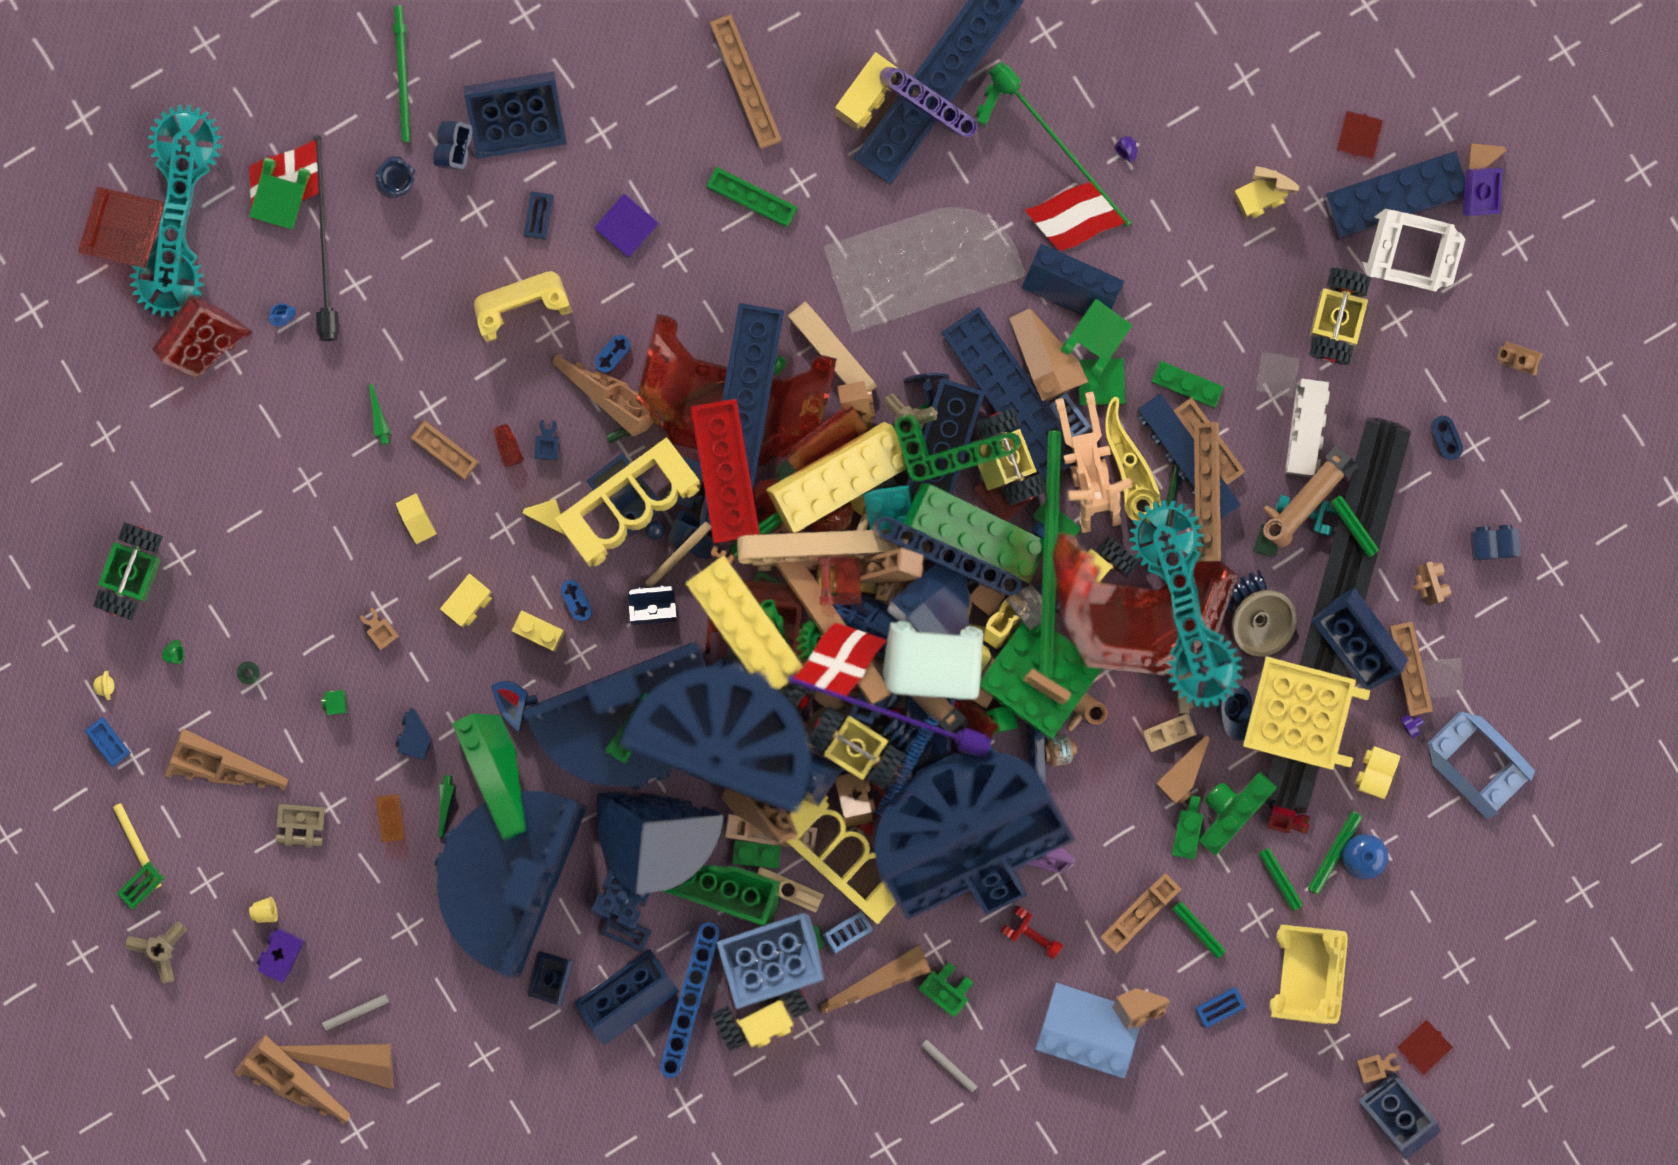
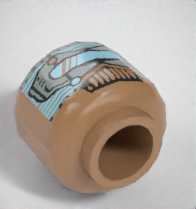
M1058 735L1054 736L1052 740L1048 738L1045 740V763H1049L1052 767L1070 764L1073 761L1074 755L1077 754V747L1075 742L1071 741L1068 736Z

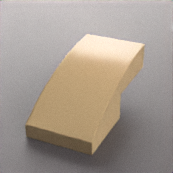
M1255 166L1252 179L1275 182L1274 191L1298 193L1299 185L1288 177L1276 171Z
M1189 713L1143 731L1151 752L1197 735Z

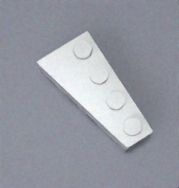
M1301 379L1297 383L1285 474L1313 477L1315 472L1320 469L1321 459H1317L1318 450H1322L1324 437L1321 436L1322 427H1325L1327 414L1324 412L1325 405H1328L1329 382Z

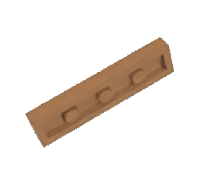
M1192 397L1173 410L1193 439L1194 423H1210ZM1219 436L1220 476L1228 485L1245 473V470Z
M1413 621L1390 626L1391 637L1409 659L1403 672L1400 673L1409 716L1432 712L1433 709Z

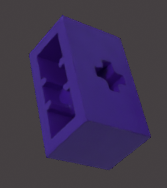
M281 928L277 929L276 932L272 931L267 940L269 947L266 953H261L256 963L260 965L257 971L282 983L285 982L305 940ZM283 949L282 954L285 955L284 958L276 960L277 955L274 954V951Z

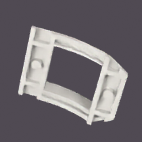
M1384 209L1375 216V218L1380 220L1368 263L1362 262L1367 276L1412 285L1435 292L1442 286L1447 287L1453 284L1465 242L1463 235L1454 228L1455 225L1390 209ZM1402 225L1442 234L1431 277L1391 268Z

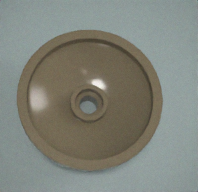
M1262 590L1248 596L1239 605L1233 617L1232 634L1236 644L1244 652L1253 656H1268L1278 652L1289 642L1294 634L1297 623L1295 607L1288 597L1274 590Z

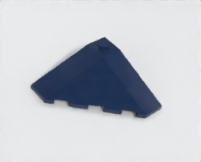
M949 553L946 557H944V562H950L952 559V554ZM964 562L963 569L968 573L969 566ZM935 564L891 601L888 611L899 622L905 621L910 623L918 633L960 636L961 630L969 627V620H967V607H969L967 578Z

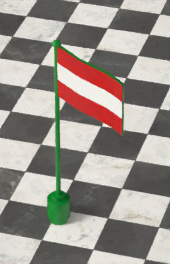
M1002 61L988 72L991 76V81L1003 95L1009 93L1012 96L1015 93L1089 180L1087 183L1069 188L1044 203L1026 208L1024 211L1059 251L1077 246L1104 230L1122 224L1130 226L1131 219L1128 220L1018 91L1021 88L1019 83L1022 80L1008 64L1005 65Z

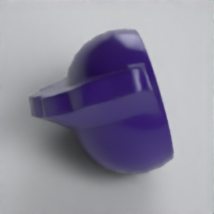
M1124 136L1115 144V151L1123 159L1133 162L1137 157V144L1132 137Z

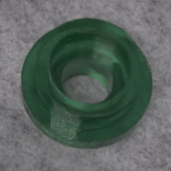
M243 662L237 669V677L244 684H253L260 677V669L253 662ZM247 669H251L253 671L251 677L245 676V671Z

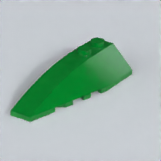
M472 713L452 723L503 839L507 840L525 831L524 811L521 803V786L519 785L518 777L519 768L516 760L517 751L501 715Z
M703 865L688 880L673 888L663 890V892L766 926L772 924L778 907L780 882L738 867Z

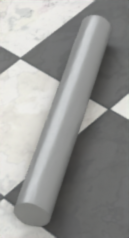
M384 994L322 1022L323 1027L327 1031L389 1003V999Z
M927 1039L922 1043L921 1047L969 1092L972 1093L978 1087Z

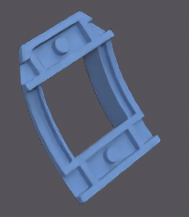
M1460 711L1427 743L1432 759L1431 765L1485 819L1499 814L1497 810L1528 779L1532 781L1535 772L1527 761L1481 716ZM1477 729L1510 761L1480 793L1447 761Z

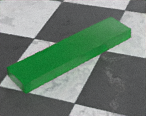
M717 166L706 185V188L786 228L789 227L798 209L797 206Z

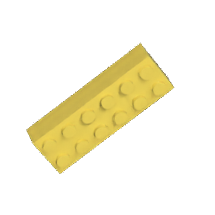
M883 422L766 490L786 529L796 533L907 469L893 426Z
M724 556L685 584L738 660L746 667L748 673L753 674L754 671H758L768 675L767 680L771 681V685L775 689H779L788 682L789 676H795L803 667Z

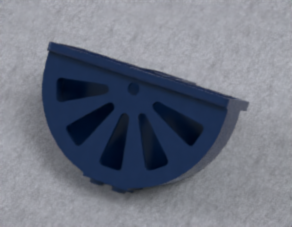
M696 640L526 707L522 712L541 748L559 767L591 783L607 786H629V788L634 787L635 790L648 786V781L656 778L658 782L670 777L669 772L673 771V767L632 752L624 764L605 751V749L645 693L649 695L666 680L689 670L704 668L706 664Z
M734 662L731 663V666L704 667L689 670L666 680L645 697L631 716L618 747L676 768L684 774L723 789L733 790L790 813L798 812L809 776L810 755L808 741L796 711L789 701L771 685V681L767 680L768 675L758 671H754L753 674L745 671V666Z
M987 751L985 757L956 752L916 771L917 774L907 781L903 788L898 790L899 792L891 799L880 819L875 838V856L881 879L907 920L970 890L985 915L1027 896L1021 878L1016 871L1017 868L1076 840L1044 780L1029 764L1012 755L995 751Z
M521 791L525 831L504 840L488 804L485 802L471 811L456 828H452L451 832L447 831L443 840V844H445L442 853H438L434 865L437 866L435 871L438 872L437 895L439 906L449 932L461 948L473 959L506 977L520 978L588 808L587 805L572 799L544 791Z

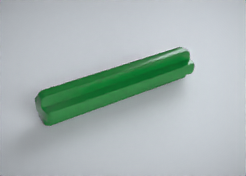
M1338 496L1332 500L1331 505L1366 555L1371 557L1379 551L1378 547L1343 497Z
M1270 848L1262 850L1259 856L1291 910L1295 911L1303 906L1302 901Z
M1178 902L1173 907V912L1215 958H1220L1226 952L1222 945L1182 902Z

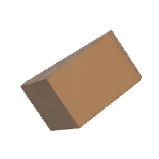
M1472 143L1468 147L1466 169L1487 168L1507 150L1503 146Z

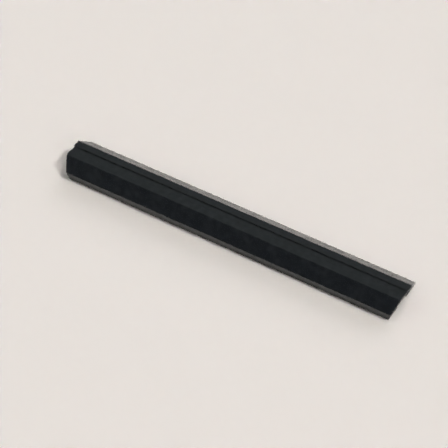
M1379 417L1366 418L1355 458V463L1358 467L1351 474L1344 498L1347 505L1378 547V550L1381 545L1411 435V430L1405 426ZM1341 517L1338 520L1312 619L1336 598L1354 588L1364 601L1367 596L1378 552L1368 557ZM1311 619L1299 665L1344 677L1347 669L1346 665ZM1274 755L1268 779L1277 789L1264 803L1271 809L1274 805L1296 811V814L1306 813L1320 767Z

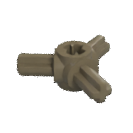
M893 393L884 399L885 404L896 415L894 424L905 414H912L917 417L921 428L925 423L937 419L938 411L934 407L923 410L918 408L912 409L910 406L905 407ZM903 420V429L911 431L912 423L909 420ZM910 442L908 445L909 450L913 453L914 442Z
M177 921L163 936L159 934L156 938L150 937L149 940L128 936L125 948L145 953L146 958H151L152 964L156 963L161 982L166 984L175 980L169 960L172 958L171 952L175 949L173 945L187 929L181 922ZM162 944L161 948H164V953L156 955L157 951L154 952V947Z

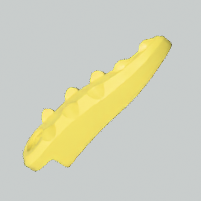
M1113 397L1106 413V439L1120 472L1121 480L1130 478L1132 487L1123 490L1125 512L1132 521H1140L1141 518L1138 515L1140 511L1136 508L1137 502L1146 500L1152 509L1153 502H1158L1161 507L1160 492L1147 462L1120 423L1118 416L1120 401L1118 397Z

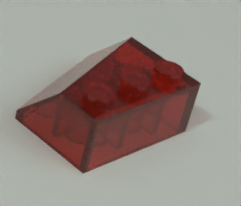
M190 294L152 349L163 363L197 379L218 362L219 356L227 350L231 351L237 346L235 344L243 336L248 337L252 331L226 311Z

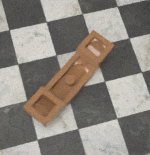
M728 814L724 837L791 847L786 841L778 843L739 816ZM810 827L799 839L811 851H814L818 829Z
M1164 873L1100 938L1117 954L1181 888Z

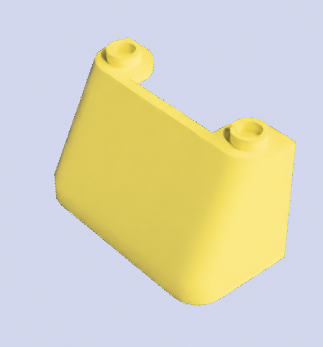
M551 271L478 296L474 302V310L484 340L489 342L497 339V330L504 324L500 313L543 299L547 309L558 310L562 316L572 313L559 275Z
M1280 925V929L1277 932V942L1285 950L1280 994H1277L1270 1001L1271 1017L1336 1024L1339 1021L1348 941L1345 931Z

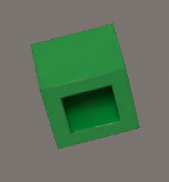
M345 690L325 692V697H322V709L327 711V715L348 714Z

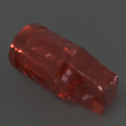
M504 424L496 427L493 431L505 468L523 462L524 457H522L517 439L509 425Z

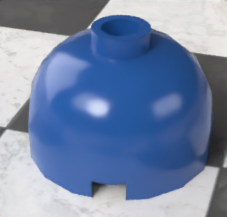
M1361 834L1351 838L1342 853V861L1346 871L1353 877L1362 880L1374 879L1382 874L1387 867L1389 859L1388 850L1383 841L1370 834Z

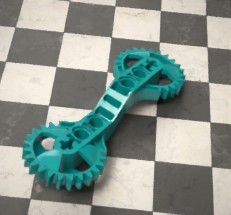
M182 104L178 105L177 111L174 107H170V115L165 111L161 112L163 120L160 118L155 119L158 127H150L155 132V135L148 136L149 139L154 140V143L149 145L148 148H153L156 151L151 154V157L158 156L159 159L155 165L163 172L167 180V197L160 220L159 235L150 246L142 250L145 258L141 256L136 258L140 264L132 265V268L137 272L130 274V277L136 279L130 286L137 287V290L132 293L133 295L141 296L137 303L145 301L144 310L153 307V315L161 310V317L166 316L167 311H169L171 317H174L176 310L181 315L184 313L183 306L188 310L192 309L190 302L198 303L195 295L203 294L198 287L205 285L204 282L199 281V278L205 276V273H198V269L202 267V264H194L198 256L190 249L186 241V225L193 201L194 187L202 176L211 171L209 164H217L213 157L221 156L216 150L224 145L217 141L223 138V135L216 134V131L221 127H213L212 125L216 119L208 120V111L200 114L201 107H197L193 111L192 104L187 105L186 110H184ZM199 119H202L204 122L195 133L191 129ZM159 136L173 137L171 143L159 141L158 138ZM187 136L190 144L185 148V143L181 142V139ZM199 141L212 142L213 148L199 146ZM185 150V152H190V154H187V153L179 154V152ZM180 158L187 160L189 165L187 170H182L178 166ZM178 181L185 183L186 191L184 193L177 191L176 183ZM171 228L177 232L176 240L168 238V229ZM166 251L174 254L175 260L173 263L166 261ZM163 267H164V268H174V269H172V270H170V271L168 272V269H163ZM140 274L154 275V281L140 279ZM167 274L168 278L172 279V282L168 285H166L167 282L163 280V277L167 276ZM181 279L193 280L195 285H180ZM157 289L162 291L154 303L150 301V298Z
M1162 500L1160 507L1158 502H1153V509L1145 506L1146 514L1138 512L1141 518L1140 521H1132L1137 525V528L1130 529V532L1134 533L1135 537L1130 538L1129 541L1136 544L1130 549L1138 550L1139 552L1135 559L1143 558L1141 566L1149 563L1148 571L1166 581L1172 596L1173 614L1178 629V638L1170 652L1175 660L1168 661L1170 665H1173V669L1168 670L1167 673L1174 674V677L1169 682H1176L1177 685L1173 688V691H1182L1179 698L1188 696V704L1195 700L1196 707H1200L1203 701L1205 707H1210V702L1212 701L1217 706L1219 705L1218 698L1226 702L1227 697L1225 694L1233 696L1234 692L1231 688L1240 687L1235 680L1243 678V676L1237 674V670L1243 669V666H1239L1236 663L1242 658L1234 657L1238 649H1229L1231 641L1223 644L1224 636L1206 626L1200 611L1198 588L1193 575L1196 562L1202 554L1197 550V546H1204L1202 542L1198 541V538L1205 536V534L1198 533V530L1203 525L1195 524L1199 517H1190L1193 510L1188 509L1184 511L1185 504H1180L1177 508L1176 501H1172L1170 506H1168L1167 500ZM1170 509L1175 510L1173 527L1165 526ZM1148 518L1157 527V529H1155L1151 524H1149L1146 521V519ZM1188 528H1193V531L1183 534L1179 533L1180 531L1186 530ZM1165 533L1171 535L1168 542L1162 539V537H1165ZM1154 540V544L1141 548V544ZM1175 546V549H1168L1167 551L1165 550V548ZM1173 553L1179 557V561L1175 566H1172L1169 562V557ZM1179 575H1183L1186 579V584L1182 588L1176 584V579ZM1189 619H1192L1196 624L1192 632H1189L1186 628V622ZM1196 641L1201 642L1203 645V650L1200 654L1195 653L1193 650V645ZM1205 656L1207 657V659H1203L1202 661H1197L1196 659ZM1231 659L1232 663L1218 667V663ZM1204 666H1209L1210 670L1207 671V674L1201 673V669H1203ZM1191 672L1193 674V676L1187 677L1185 679H1179V676L1188 674ZM1214 678H1216L1219 682H1221V683H1222L1224 686H1226L1227 688L1224 689ZM1199 681H1206L1203 696L1199 698L1197 697Z

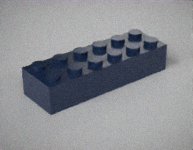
M1453 151L1326 193L1323 200L1338 241L1377 228L1380 219L1375 218V216L1384 209L1417 215L1464 199L1465 175L1457 152Z
M941 378L932 405L938 411L937 419L928 422L923 433L929 455L969 444L985 396L984 391ZM960 451L959 458L962 462L966 455L965 451ZM942 457L938 458V466L946 469L948 466L947 460ZM916 464V472L919 475H925L926 468L922 464ZM960 470L923 481H915L909 477L907 486L909 485L912 501L921 483L930 484L953 495Z

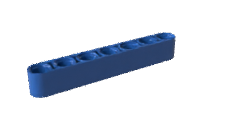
M707 922L700 926L660 1064L661 1072L666 1077H675L682 1069L720 934L719 927L712 922ZM706 926H711L715 929L716 934L713 939H706L703 936V929ZM704 948L709 952L707 961L702 962L697 959L696 953L699 949ZM693 971L702 973L703 980L701 983H692L690 974ZM687 993H692L696 996L697 1001L695 1005L688 1006L684 1003V996ZM682 1015L687 1016L690 1019L689 1027H679L677 1023L678 1017ZM674 1038L682 1039L684 1043L682 1050L676 1051L671 1047V1041ZM669 1060L677 1063V1071L674 1073H669L665 1070V1063Z

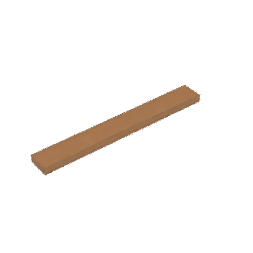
M803 561L774 563L822 635L835 622L845 625ZM870 662L856 685L868 703L874 705L890 696L891 691L887 689L885 682Z

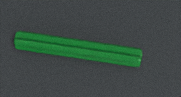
M1352 811L1308 886V890L1314 894H1319L1343 853L1345 846L1362 820V816L1357 812Z

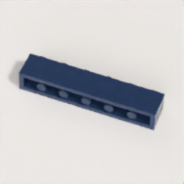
M1160 393L1138 408L1137 412L1139 415L1136 417L1143 427L1148 426L1152 434H1150V437L1157 446L1161 444L1166 452L1163 455L1170 464L1175 463L1179 468V471L1176 472L1183 483H1189L1192 487L1190 493L1195 498L1194 439ZM1220 476L1221 520L1241 504Z

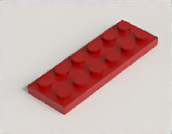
M732 399L691 406L714 544L737 540V538L742 536L760 535L737 400Z

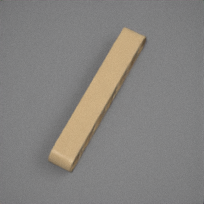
M873 530L749 535L737 538L738 561L743 564L864 559L897 549L896 545L877 537ZM880 530L883 534L889 532V530Z

